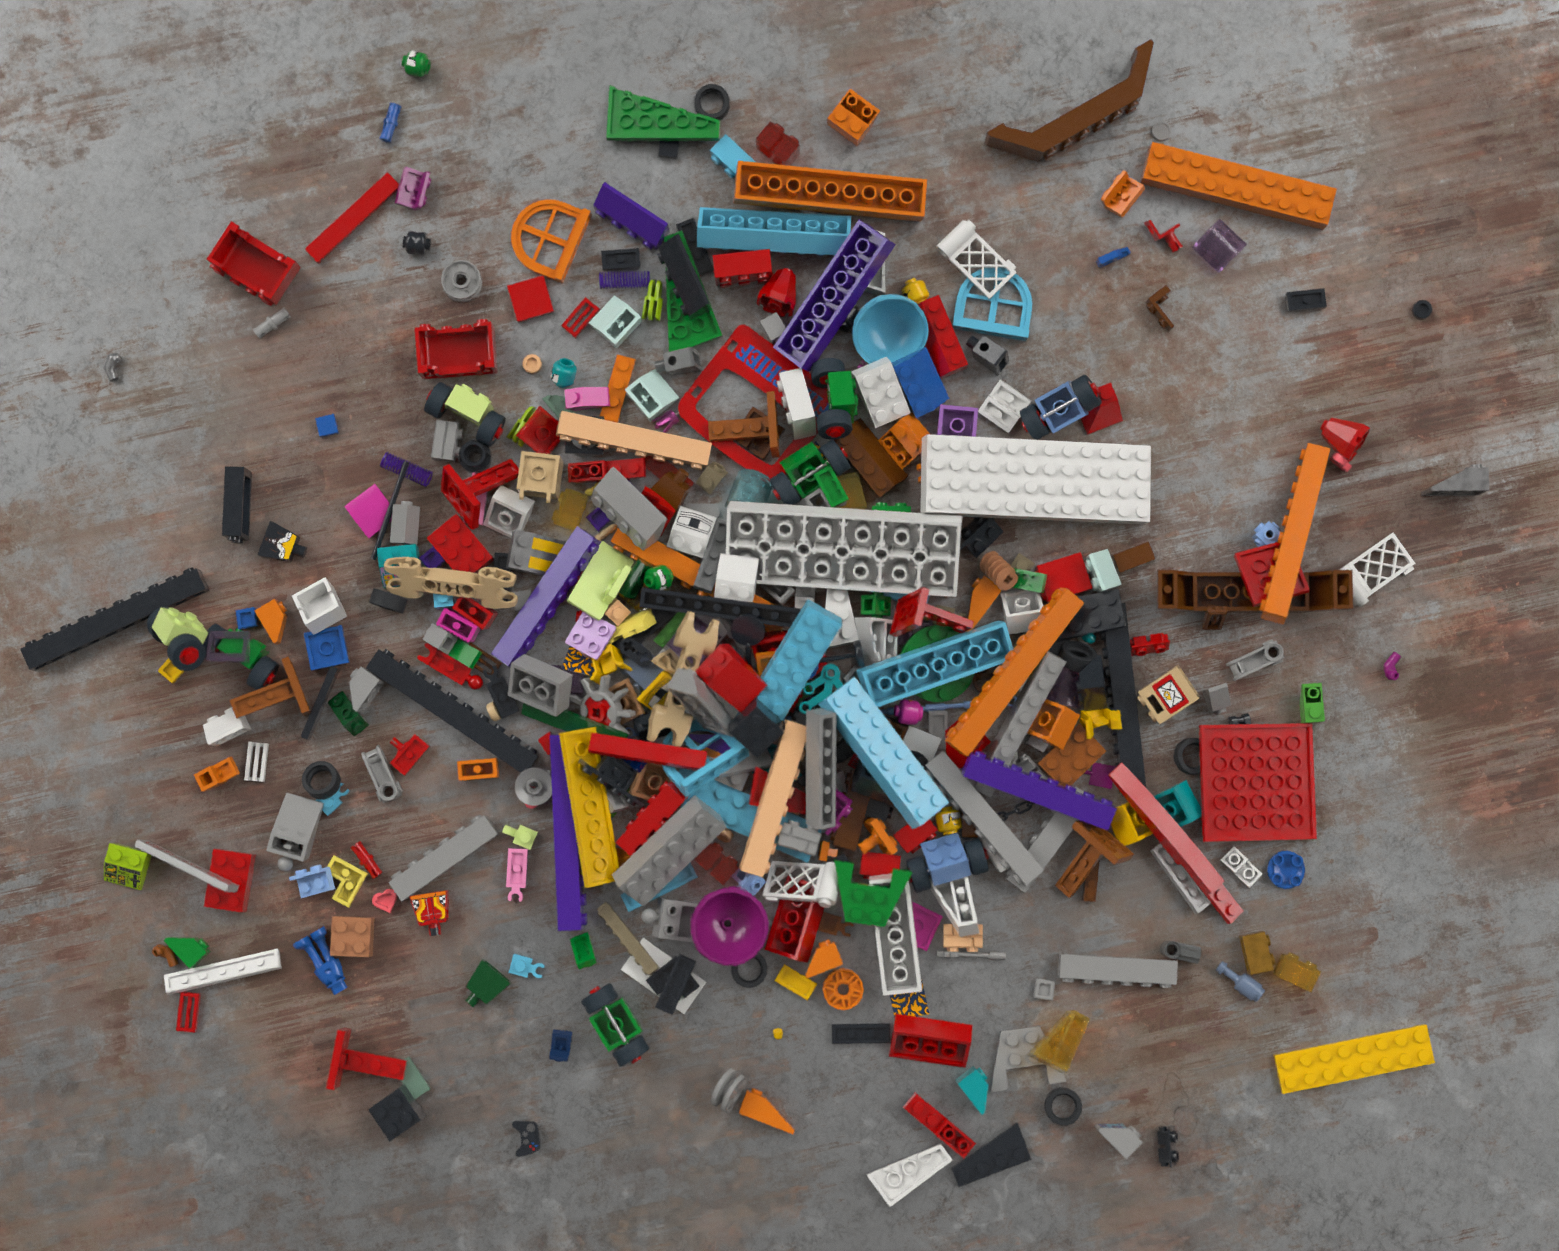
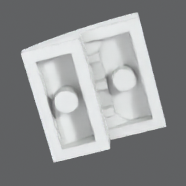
M1000 379L978 412L1009 433L1021 417L1020 410L1026 408L1031 400Z

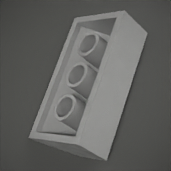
M612 467L594 488L591 500L596 507H599L606 514L609 520H612L619 527L621 532L625 533L636 546H639L644 551L660 539L667 518L615 467Z
M678 668L667 686L668 690L704 729L733 737L729 733L731 718L729 712L724 708L725 705L715 698L716 695L706 688V683L698 679L695 671Z

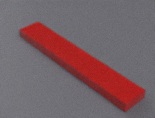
M387 172L312 241L305 250L319 264L398 191L399 183Z
M592 732L588 753L696 771L705 766L707 751Z

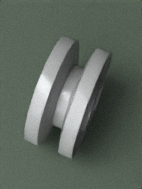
M465 260L453 261L442 272V287L447 296L452 300L461 303L469 302L480 293L482 278L477 267L471 262ZM459 278L467 279L465 284H457Z
M732 1068L727 1070L721 1077L710 1100L711 1104L716 1107L722 1103L721 1110L725 1113L730 1112L734 1108L747 1084V1077L741 1074L736 1078L737 1071Z

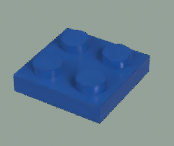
M342 625L325 628L315 635L311 632L304 633L311 671L350 663Z

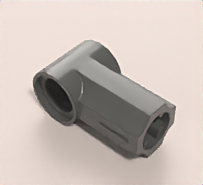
M1171 940L1164 941L1160 946L1161 954L1167 958L1198 964L1201 957V947ZM1170 944L1175 948L1174 953L1171 955L1167 953V946Z

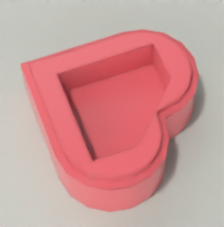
M1334 453L1329 458L1331 462L1344 472H1348L1352 468L1348 461L1339 453Z
M387 889L383 893L375 894L372 898V903L375 907L391 913L398 896L393 889Z

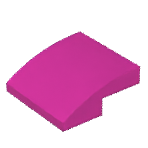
M374 483L344 507L369 539L381 529L389 501Z

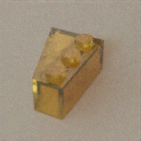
M1075 1010L1066 1011L1030 1050L1027 1056L1060 1073L1067 1072L1091 1018Z

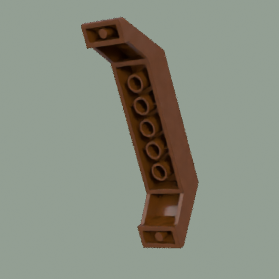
M1150 39L1134 49L1130 58L1132 66L1129 77L1032 133L1006 127L1002 123L987 132L984 141L985 145L1037 162L1049 161L1055 157V153L1058 151L1064 152L1072 147V143L1076 141L1080 143L1087 139L1088 134L1100 132L1104 129V125L1109 122L1110 124L1116 123L1123 114L1130 115L1137 110L1136 107L1139 105L1143 94L1154 45L1153 40Z
M1157 570L1158 609L1206 613L1208 606H1211L1212 610L1215 609V606H1219V610H1222L1223 606H1227V613H1262V611H1259L1260 606L1253 607L1240 572ZM1353 571L1303 572L1310 589L1309 593L1292 597L1288 613L1353 609Z

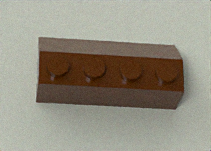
M861 418L852 423V432L848 436L834 440L839 448L843 447L848 455L846 459L850 466L878 500L908 478L905 471L898 466L878 442V438Z

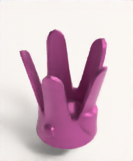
M669 410L663 416L651 421L661 419L656 422V429L669 423L663 430V433H667L674 424L676 425L679 422L676 416L679 412L675 414L672 410Z

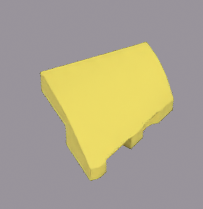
M651 609L628 615L619 626L615 624L616 631L608 645L614 643L619 638L623 637L625 639L645 631L657 622Z

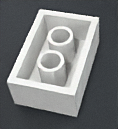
M887 357L851 371L853 378L856 380V385L869 419L875 428L910 414L892 363Z

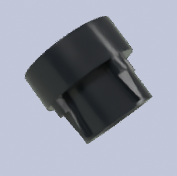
M470 440L461 447L458 459L461 466L467 472H476L478 474L490 467L492 453L489 447L477 440ZM475 452L480 453L481 456L477 462L471 461V455Z

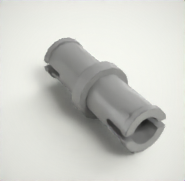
M283 307L273 316L266 317V321L254 328L253 331L261 339L273 329H278V326L288 318H291V315Z

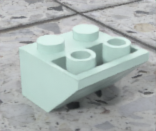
M613 296L589 324L617 349L642 322V318L628 304Z
M656 369L639 377L625 389L628 397L649 422H652L651 420H654L679 399L678 395L662 376L656 372Z
M1108 549L1089 554L1084 558L1087 573H1090L1092 578L1090 582L1093 591H1097V593L1104 592L1122 585Z

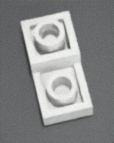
M1233 847L1221 859L1224 865L1249 889L1263 875L1236 847Z

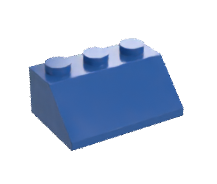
M926 347L892 362V366L916 418L935 410L949 399Z

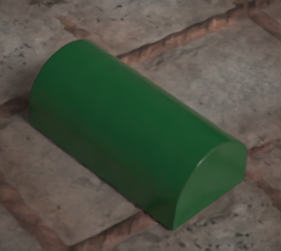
M638 558L620 588L619 593L624 597L635 599L645 584L646 571L653 566Z

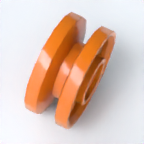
M839 968L830 972L824 979L822 987L828 1004L840 1010L851 1009L858 1005L864 991L863 983L858 974L847 968ZM841 984L848 985L847 993L840 994L837 990L838 986Z

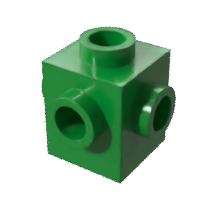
M872 592V595H862L861 615L882 619L883 616H891V597L884 596L883 592Z

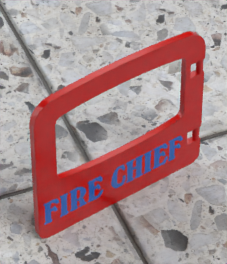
M742 324L734 330L729 339L681 398L678 404V412L680 417L706 441L712 443L720 452L750 473L770 483V479L780 472L786 475L779 462L812 442L818 434L817 417L829 410L827 388L815 386L812 382L811 373L802 369L815 414L816 435L793 439L773 465L758 459L732 440L710 442L708 420L696 410V405L722 371L729 370L766 395L767 392L774 391L776 402L783 408L781 400L783 393L779 392L777 381L780 380L779 373L800 368L774 349L773 344L749 326ZM734 341L738 345L731 352L727 348ZM698 386L702 391L695 398L691 394Z

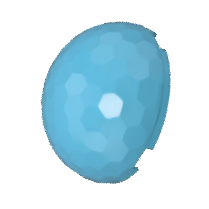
M898 294L880 295L868 301L855 317L852 328L853 343L857 352L867 363L870 364L884 357H887L892 363L924 348L928 338L927 319L918 304L910 298Z

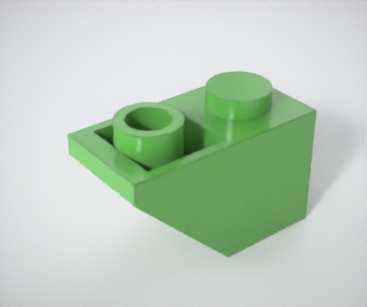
M1322 683L1301 685L1299 704L1301 723L1325 721Z

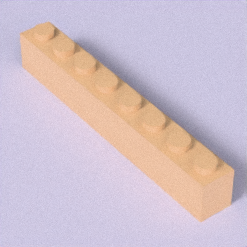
M561 411L556 436L560 437L562 441L571 442V439L577 440L579 444L590 446V443L598 445L597 448L608 450L610 447L616 449L618 453L627 454V452H633L637 457L646 458L647 455L654 457L656 461L665 462V460H670L672 464L679 466L689 464L691 468L702 470V467L708 466L712 443L566 411Z
M786 719L784 722L785 732L779 738L739 866L741 871L763 877L764 873L769 871L771 862H768L770 854L773 855L775 852L776 843L774 841L776 835L779 836L782 830L781 819L787 814V799L792 797L794 791L792 783L793 780L798 778L800 769L797 767L799 761H803L806 750H803L806 742V725Z

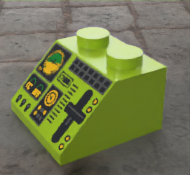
M109 843L104 860V880L142 890L152 855L133 847Z

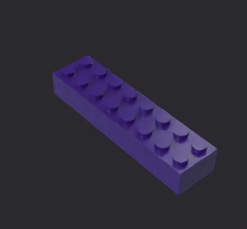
M858 220L773 348L801 369L810 372L812 364L818 361L896 244L867 223Z

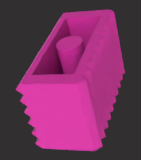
M444 608L436 623L440 628L450 631V633L467 641V643L474 642L481 630L480 627L450 608Z

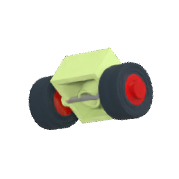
M439 382L429 392L424 411L439 419L449 408L450 411L478 425L479 429L476 434V440L487 447H491L501 437L506 418L493 411L494 408L488 397L481 393L476 395L472 391L473 389L467 385L462 384V386L456 384L453 389Z
M161 607L153 611L147 620L148 631L156 641L168 646L167 654L172 664L182 671L194 670L202 664L206 655L203 644L208 632L203 627L204 625L199 622L197 616L191 612H179L171 607Z

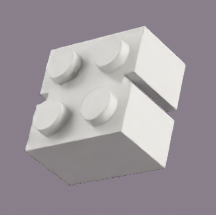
M326 577L292 595L305 626L313 635L347 617L335 588Z

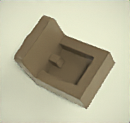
M713 461L703 471L696 484L707 493L712 494L728 472L723 465Z

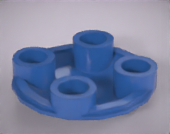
M1291 851L1276 853L1269 860L1267 867L1268 877L1274 885L1282 889H1291L1299 886L1305 874L1303 858Z

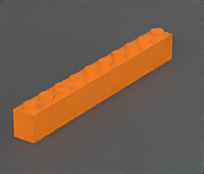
M1308 443L1306 449L1301 450L1299 460H1302L1301 466L1297 465L1295 476L1298 479L1297 482L1293 481L1290 493H1294L1293 498L1288 499L1286 509L1289 510V513L1284 515L1281 525L1285 527L1284 532L1280 531L1277 543H1280V547L1275 549L1273 560H1276L1275 566L1271 565L1268 577H1271V581L1266 583L1264 594H1267L1266 600L1262 599L1259 611H1262L1261 619L1283 625L1286 621L1331 448Z
M618 527L611 540L614 549L621 553L626 551L631 554L630 558L635 561L640 558L653 567L665 565L672 571L673 580L674 578L681 581L680 585L689 590L691 587L693 588L701 564L659 541H656L643 551L625 533L621 532ZM715 584L711 594L698 590L697 594L714 597ZM755 594L753 602L774 605ZM764 624L766 632L781 631L783 629V626Z
M1060 587V589L1054 591L1051 601L1041 608V614L1029 624V630L1026 634L1017 640V646L1007 653L1004 663L993 672L994 676L982 686V692L979 696L972 699L969 709L960 715L957 725L948 731L947 738L944 741L961 755L967 757L970 755L1084 604L1082 600L1067 588Z

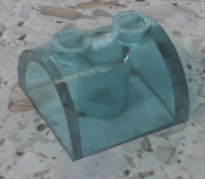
M752 469L738 471L724 507H728L730 501L767 503L773 488L770 478Z

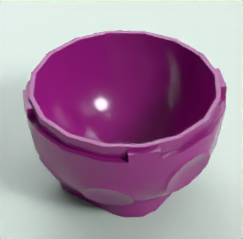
M735 886L724 887L705 895L697 904L690 921L691 936L697 951L709 961L723 966L741 965L754 958L764 946L769 931L767 913L761 902L745 889ZM730 920L731 924L729 926H725L724 921Z

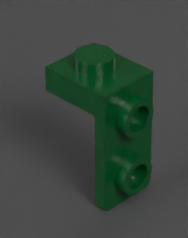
M340 691L328 701L329 706L343 727L354 737L369 726L366 719L353 709V704L343 691Z

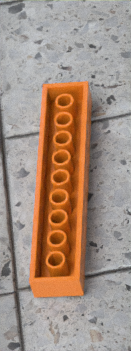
M1152 142L1149 147L1140 182L1155 188L1324 230L1329 223L1337 188Z
M738 161L736 165L733 204L921 222L925 216L927 179Z

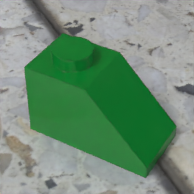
M168 937L163 940L189 969L194 968L211 952L208 949V943L202 938Z

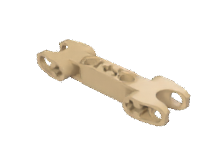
M413 557L386 559L384 564V570L399 577L389 580L386 585L387 591L402 597L420 598L424 592L465 598L481 599L482 606L493 609L511 608L516 606L518 596L515 593L503 589L514 586L516 575L499 568L484 567L478 571V574L441 568L421 567V561ZM502 599H512V600H511V601H504V600H502Z
M687 611L674 639V646L682 648L675 672L678 668L696 671L699 668L702 655L708 657L711 655L718 641V620L712 619L705 632L697 633L693 627L695 613ZM688 657L693 659V664L690 667H687L685 664V660ZM668 691L665 705L655 704L652 708L647 740L654 742L662 729L670 728L673 732L672 746L681 747L689 733L693 716L684 712L685 707L681 703L675 704L673 701L674 695Z

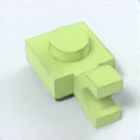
M505 825L502 831L507 835L515 837L513 843L531 850L538 834L537 831L520 825L518 830Z

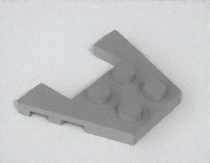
M1040 1026L1000 1031L990 1088L991 1092L1009 1090L1006 1069L1046 1064L1048 1084L1066 1082V1078Z

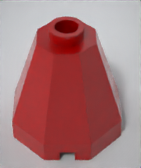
M778 269L760 290L756 304L758 306L762 304L765 312L770 314L777 312L779 317H785L786 313H789L788 316L793 315L796 305V275L791 269Z
M1331 418L1329 421L1325 420L1320 430H1322L1321 436L1332 449L1350 463L1356 456V451L1365 442L1370 432V427L1362 423Z

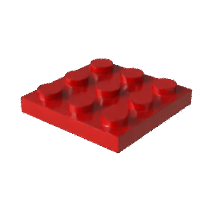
M1275 542L1234 554L1253 607L1260 606L1262 599L1266 600L1267 594H1264L1266 583L1271 581V577H1268L1271 565L1275 566L1276 560H1273L1275 549H1279L1280 543ZM1301 566L1292 597L1309 593L1310 590Z

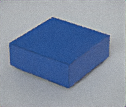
M334 414L315 418L320 438L339 433Z
M255 607L235 610L238 629L258 627Z

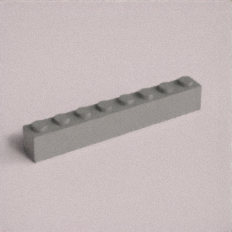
M1048 651L1032 671L987 751V758L992 760L994 757L1005 761V765L1009 766L1066 663L1061 657ZM975 780L970 782L977 791L989 797L992 796L996 789Z
M944 751L925 765L924 768L927 774L938 783L937 787L942 794L949 796L951 799L949 802L955 810L960 809L964 814L962 816L964 821L976 828V835L981 840L985 839L989 844L987 846L993 855L998 854L1002 859L1000 861L1002 866L1014 873L1012 877L1019 885L1027 886L1044 871L968 779L962 775L961 771Z

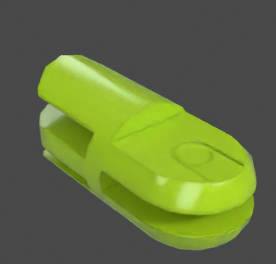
M655 279L649 282L641 317L646 320L648 314V320L653 321L655 318L656 321H660L663 299L661 298L663 284L660 280H657V283Z
M529 407L521 419L518 418L506 438L512 439V442L518 443V446L521 448L525 443L516 434L537 410L536 407Z

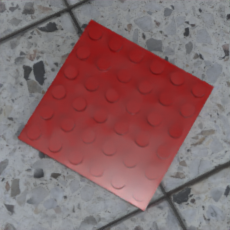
M1312 723L1199 725L1203 842L1317 839Z

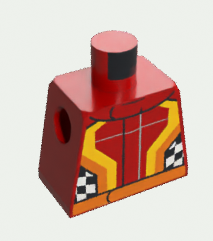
M449 890L410 896L419 926L428 925L430 936L441 935L440 923L448 922Z

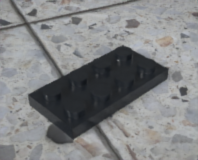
M1113 589L1078 597L1084 604L1055 642L1126 627L1120 590Z

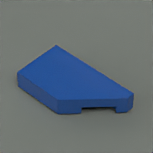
M1129 248L1117 249L1099 257L1096 261L1098 268L1130 255Z

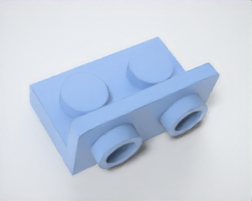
M321 865L310 867L309 872H307V869L295 871L296 875L289 877L290 881L297 880L301 898L335 889L330 867L322 868Z

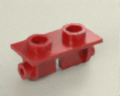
M1163 632L1150 634V641H1147L1146 635L1132 637L1130 639L1131 656H1144L1148 653H1163L1169 650L1170 640H1168V635L1163 634Z

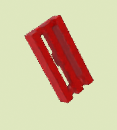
M585 297L563 322L561 327L576 339L600 309ZM587 303L589 306L569 328L567 325ZM593 308L594 310L591 312V314H590V315L586 318V320L580 325V327L574 332L573 330L576 328V326L582 321V319H583V318L588 314V312Z
M180 992L176 1031L197 1032L201 993ZM185 996H187L185 1027H182ZM193 997H195L192 1027L189 1028Z

